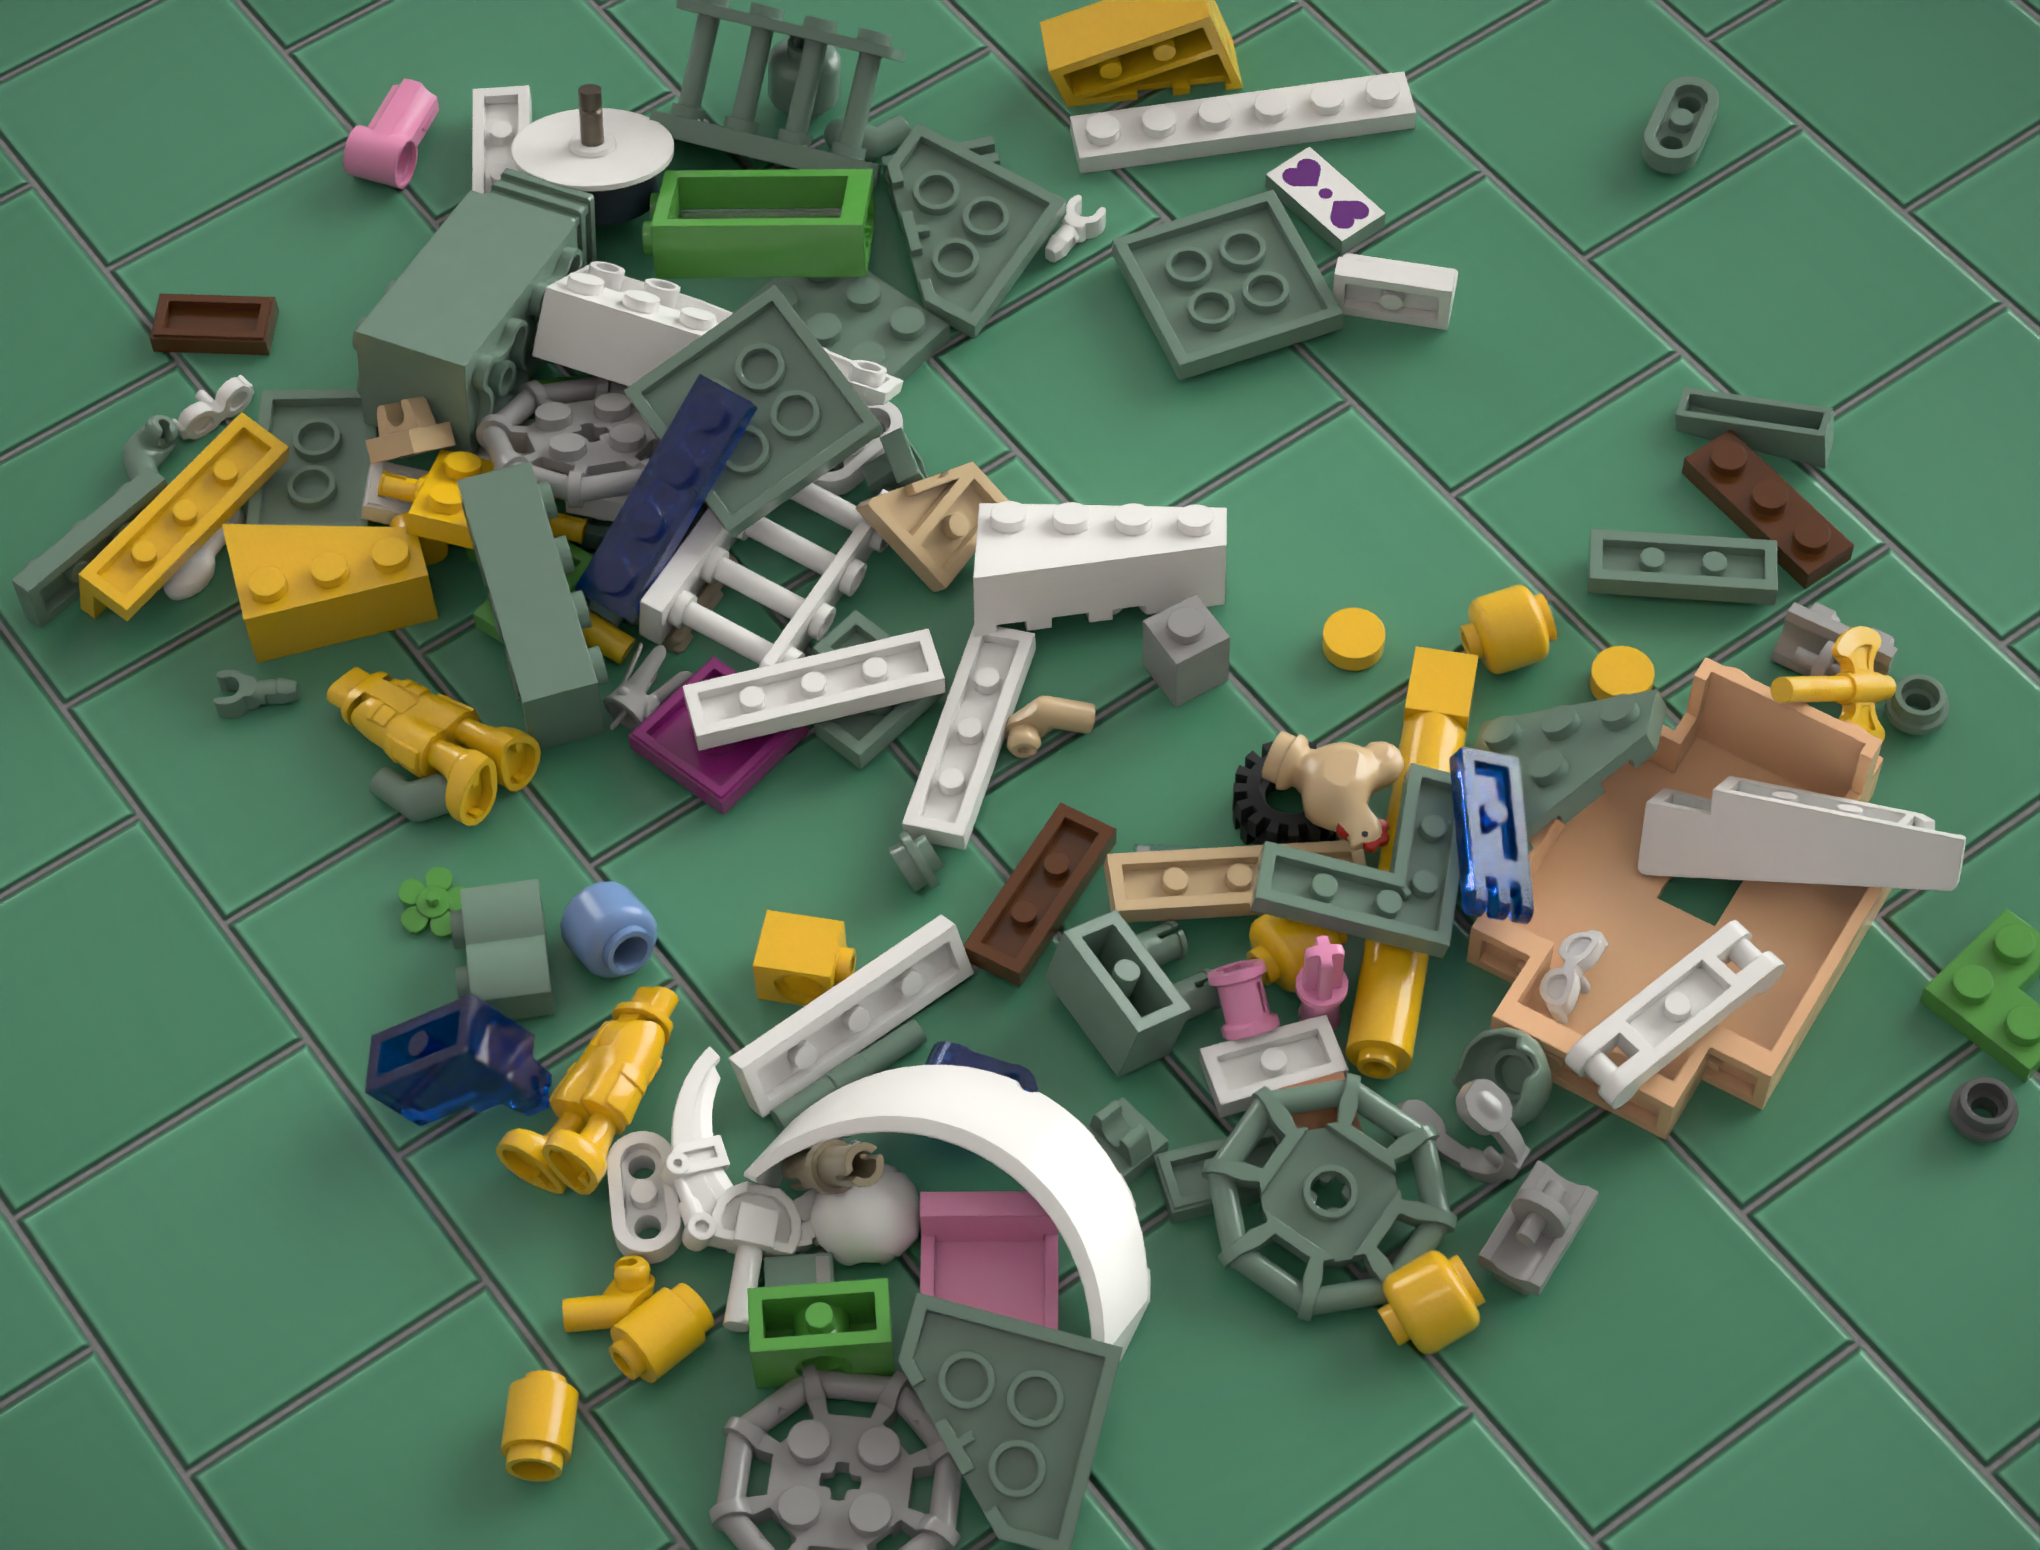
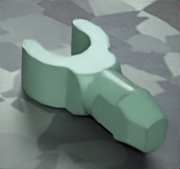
M226 669L216 673L220 689L223 692H237L229 697H216L213 701L219 717L232 719L242 716L248 710L257 709L260 704H285L298 700L300 689L297 681L284 678L258 680L251 675L245 676L244 673L238 670Z

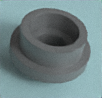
M1978 1077L1963 1083L1955 1090L1949 1103V1117L1955 1129L1967 1139L1979 1143H1995L2005 1139L2013 1131L2019 1114L2018 1105L2011 1090L2003 1082L1990 1077ZM1976 1108L1985 1109L1993 1118L1980 1117L1972 1110Z

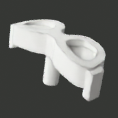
M242 375L231 378L219 388L215 400L204 390H199L195 395L199 402L185 408L181 412L178 421L172 419L178 428V435L183 440H194L206 436L216 429L221 421L237 415L249 405L255 393L253 385Z
M1589 930L1566 937L1559 947V954L1565 964L1560 968L1549 970L1541 980L1539 987L1540 995L1546 1003L1548 1011L1558 1023L1566 1025L1568 1022L1567 1015L1574 1009L1579 993L1586 994L1591 989L1583 973L1595 965L1605 948L1608 947V942L1602 932Z

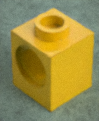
M767 910L753 961L757 999L806 1006L852 975L855 971L856 949L847 947L844 921Z

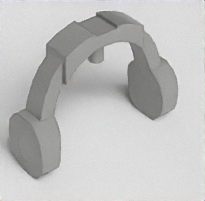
M1476 1079L1465 1083L1456 1097V1106L1461 1119L1473 1131L1485 1136L1492 1134L1504 1150L1503 1154H1499L1492 1146L1482 1151L1472 1146L1468 1149L1446 1134L1442 1118L1423 1101L1418 1099L1406 1100L1395 1105L1423 1125L1432 1123L1440 1135L1436 1140L1439 1158L1465 1171L1476 1181L1499 1183L1500 1180L1504 1179L1512 1180L1530 1153V1149L1524 1144L1520 1132L1511 1121L1512 1105L1510 1099L1500 1087L1490 1080Z

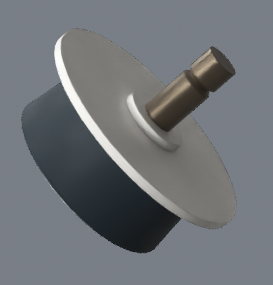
M584 84L578 88L580 109L563 111L538 119L523 128L514 138L511 147L512 160L520 172L545 179L560 186L584 191L594 196L595 227L624 223L650 210L651 193H659L656 175L669 165L674 156V140L670 132L657 121L649 120V117L638 113L601 108L602 90L596 84Z

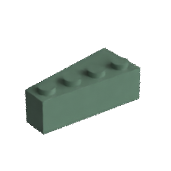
M531 461L457 480L462 509L484 586H488L489 589L488 598L499 640L505 643L504 652L516 700L522 703L526 733L538 742L540 750L605 733L598 685L609 683L600 647L587 648L582 629L592 627L582 590L571 593L565 574L575 572L566 536L554 538L549 520L557 518L558 512L549 481L537 484Z

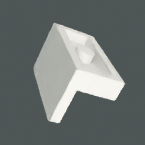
M1346 253L1343 257H1338L1333 295L1344 315L1448 330L1457 286L1458 271L1452 268Z

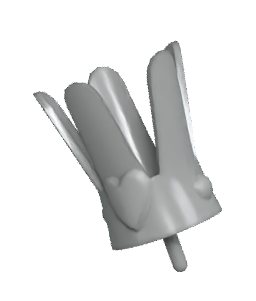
M639 643L621 684L603 699L605 709L615 719L610 725L611 730L616 729L621 724L625 728L634 731L692 676V673L689 671H681L649 695L646 694L658 675L657 670L666 657L664 645L656 646L629 679L643 648V644Z

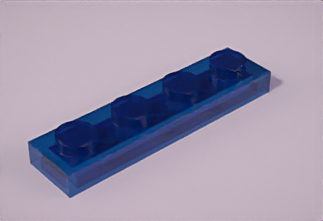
M699 374L574 589L575 591L582 590L586 598L633 624L640 612L641 599L668 564L758 408L751 401Z

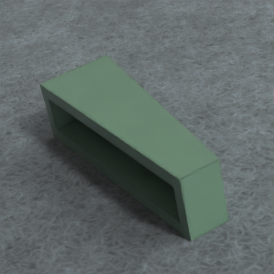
M1684 387L1675 414L1676 431L1714 440L1730 429L1751 450L1825 469L1834 443L1833 408Z

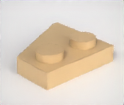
M972 461L862 501L855 509L934 593L946 589L976 552L979 503H1000L1009 500Z

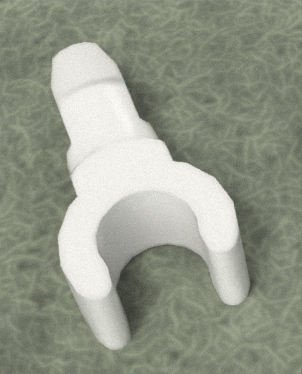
M1076 195L1072 197L1066 204V215L1062 220L1061 227L1051 236L1047 243L1045 258L1050 262H1056L1065 257L1077 243H1082L1086 239L1100 235L1105 229L1106 208L1100 207L1094 215L1083 217L1080 216L1082 214V196Z

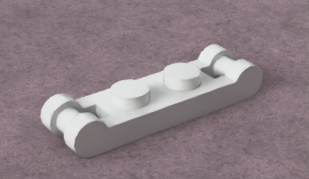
M1731 921L1575 1043L1565 1057V1064L1579 1077L1588 1075L1600 1087L1598 1095L1613 1109L1620 1108L1633 1097L1642 1084L1755 994H1762L1770 989L1784 973L1786 964L1771 951L1762 953L1750 942L1752 934L1738 921ZM1732 961L1741 971L1735 974L1724 963ZM1616 1047L1621 1049L1630 1058L1619 1067L1606 1056Z

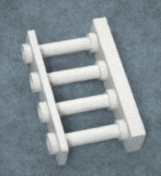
M813 483L790 499L853 531L837 555L765 517L731 539L708 508L641 599L639 634L661 645L673 626L681 629L686 625L760 665L759 668L804 658L805 653L803 651L811 639L820 641L828 632L836 614L834 606L841 596L845 594L850 597L858 589L867 570L865 562L874 550L879 553L883 552L888 543L855 509L856 505ZM883 489L879 495L887 493L888 491ZM750 537L822 576L807 598L804 599L730 560L728 551L738 538L745 541ZM716 581H719L791 620L773 644L699 605L696 595L704 583L708 582L713 585Z

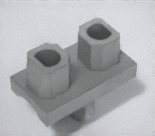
M1794 602L1787 611L1781 635L1770 660L1804 676H1834L1841 673L1838 661L1832 657V647L1838 637L1851 627L1840 623L1841 620L1837 617L1835 610L1817 602L1808 608ZM1872 628L1881 637V646L1874 659V672L1889 675L1898 648L1893 647L1895 642L1893 636Z
M1538 1160L1479 1253L1477 1264L1493 1272L1498 1282L1523 1295H1531L1532 1293L1539 1297L1596 1204L1599 1192L1588 1186L1577 1185L1564 1179L1551 1167Z

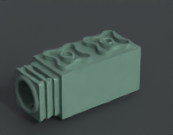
M509 168L503 171L500 180L494 182L491 186V192L482 194L470 190L401 276L388 284L382 299L370 314L360 318L355 327L352 344L358 356L359 377L357 391L362 397L364 423L378 427L377 408L381 405L424 396L436 424L449 421L451 423L456 445L443 449L453 452L465 451L474 454L481 446L476 438V430L480 420L487 415L496 414L518 395L521 384L529 382L542 364L546 365L550 362L532 356L545 288L568 276L570 273L590 265L591 262L597 261L594 196L584 191L560 186L545 179Z

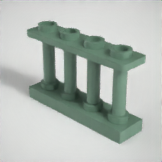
M677 0L676 8L698 14L678 104L672 103L670 113L651 110L649 120L657 121L670 132L673 139L796 169H873L874 187H877L882 165L864 161L867 149L861 147L881 59L885 58L902 63L905 60L906 51L890 47L892 35L859 28L857 39L836 34L839 23L805 15L803 26L784 22L782 20L785 10L751 2L749 13L729 9L731 0ZM720 19L751 27L732 116L725 117L724 126L704 122L706 110L701 109ZM774 32L805 39L785 130L779 128L777 139L757 135L759 123L754 122ZM828 45L859 52L839 143L833 141L831 152L811 148L813 136L807 135Z

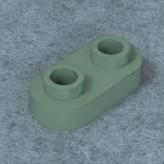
M1684 76L1673 79L1664 87L1645 128L1641 149L1644 161L1654 170L1667 174H1677L1691 169L1696 164L1714 125L1718 111L1719 94L1710 82L1699 77Z

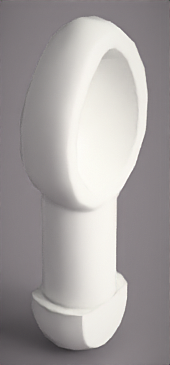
M241 508L225 524H245V514ZM222 527L163 585L165 594L171 600L179 601L190 598L207 587L214 576L216 567L215 556L226 544Z

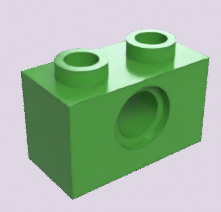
M888 1278L747 1288L750 1356L756 1389L782 1387L790 1380L802 1377L801 1369L806 1368L814 1363L816 1370L893 1376L895 1374Z

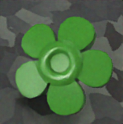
M433 867L426 874V888L421 881L414 878L406 879L401 884L398 890L400 902L409 907L401 914V923L404 929L413 935L423 933L430 924L433 935L444 939L452 936L450 911L462 909L460 889L466 887H453L454 880L450 870L444 867Z

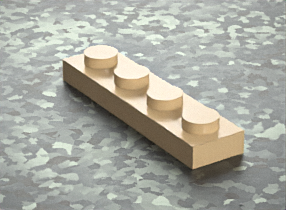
M1346 840L1281 844L1367 866L1364 850L1353 851L1350 848V843ZM1263 845L1107 854L1104 872L1111 912L1117 910L1126 923L1165 921L1168 919L1183 920L1263 915L1264 913L1250 910L1259 854Z

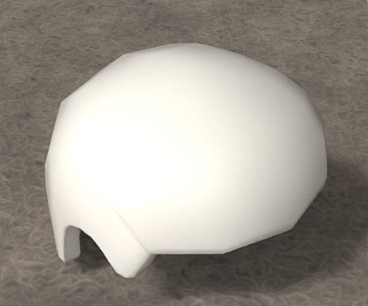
M884 1164L882 1177L871 1187L859 1188L852 1186L851 1189L844 1193L831 1195L817 1192L814 1196L810 1220L819 1245L828 1253L832 1252L833 1257L839 1263L846 1266L862 1262L884 1265L892 1261L894 1257H900L918 1239L920 1231V1200L915 1185L905 1173L897 1171L895 1166Z

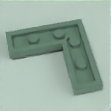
M1414 763L1410 764L1404 776L1389 872L1265 841L1259 854L1250 910L1443 958L1450 946L1474 779Z

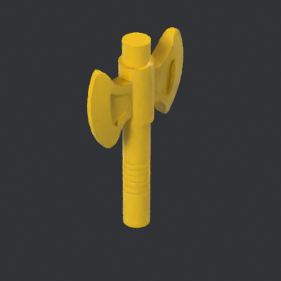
M1856 626L1844 631L1832 647V657L1838 661L1841 673L1834 676L1778 677L1772 682L1770 693L1772 698L1778 703L1836 702L1842 704L1839 720L1855 723L1864 728L1869 734L1884 741L1885 730L1876 715L1875 704L1892 698L1896 691V684L1891 676L1874 672V659L1881 646L1879 633L1869 627Z

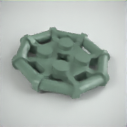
M1347 1073L1346 1079L1278 1090H1270L1264 1086L1252 1094L1254 1102L1213 1159H1206L1204 1161L1201 1173L1202 1177L1207 1179L1221 1246V1253L1217 1258L1224 1269H1235L1296 1311V1319L1308 1322L1315 1315L1388 1304L1383 1293L1382 1284L1384 1279L1425 1252L1435 1250L1447 1233L1455 1231L1457 1216L1450 1211L1436 1146V1140L1440 1135L1432 1123L1423 1125L1360 1082L1361 1076ZM1338 1107L1336 1122L1326 1124L1325 1128L1308 1130V1127L1297 1128L1291 1117L1293 1114ZM1356 1112L1397 1140L1388 1148H1385L1352 1126ZM1268 1128L1281 1140V1143L1263 1168L1244 1162ZM1412 1159L1420 1202L1402 1200L1400 1189L1398 1191L1395 1178V1165ZM1335 1179L1344 1185L1340 1196L1347 1204L1341 1209L1331 1206L1329 1209L1324 1210L1316 1205L1318 1196L1310 1188L1315 1182L1327 1186ZM1237 1187L1255 1188L1258 1190L1259 1210L1264 1224L1250 1229L1247 1233L1245 1231ZM1398 1220L1414 1226L1416 1229L1391 1264L1378 1247ZM1271 1241H1275L1307 1263L1302 1281L1260 1254L1259 1251ZM1363 1261L1371 1277L1320 1286L1323 1279V1267L1326 1266L1341 1268L1349 1265L1351 1262Z

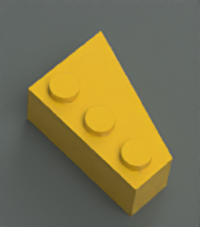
M222 524L243 619L257 663L439 619L419 538L415 535L406 534V527Z

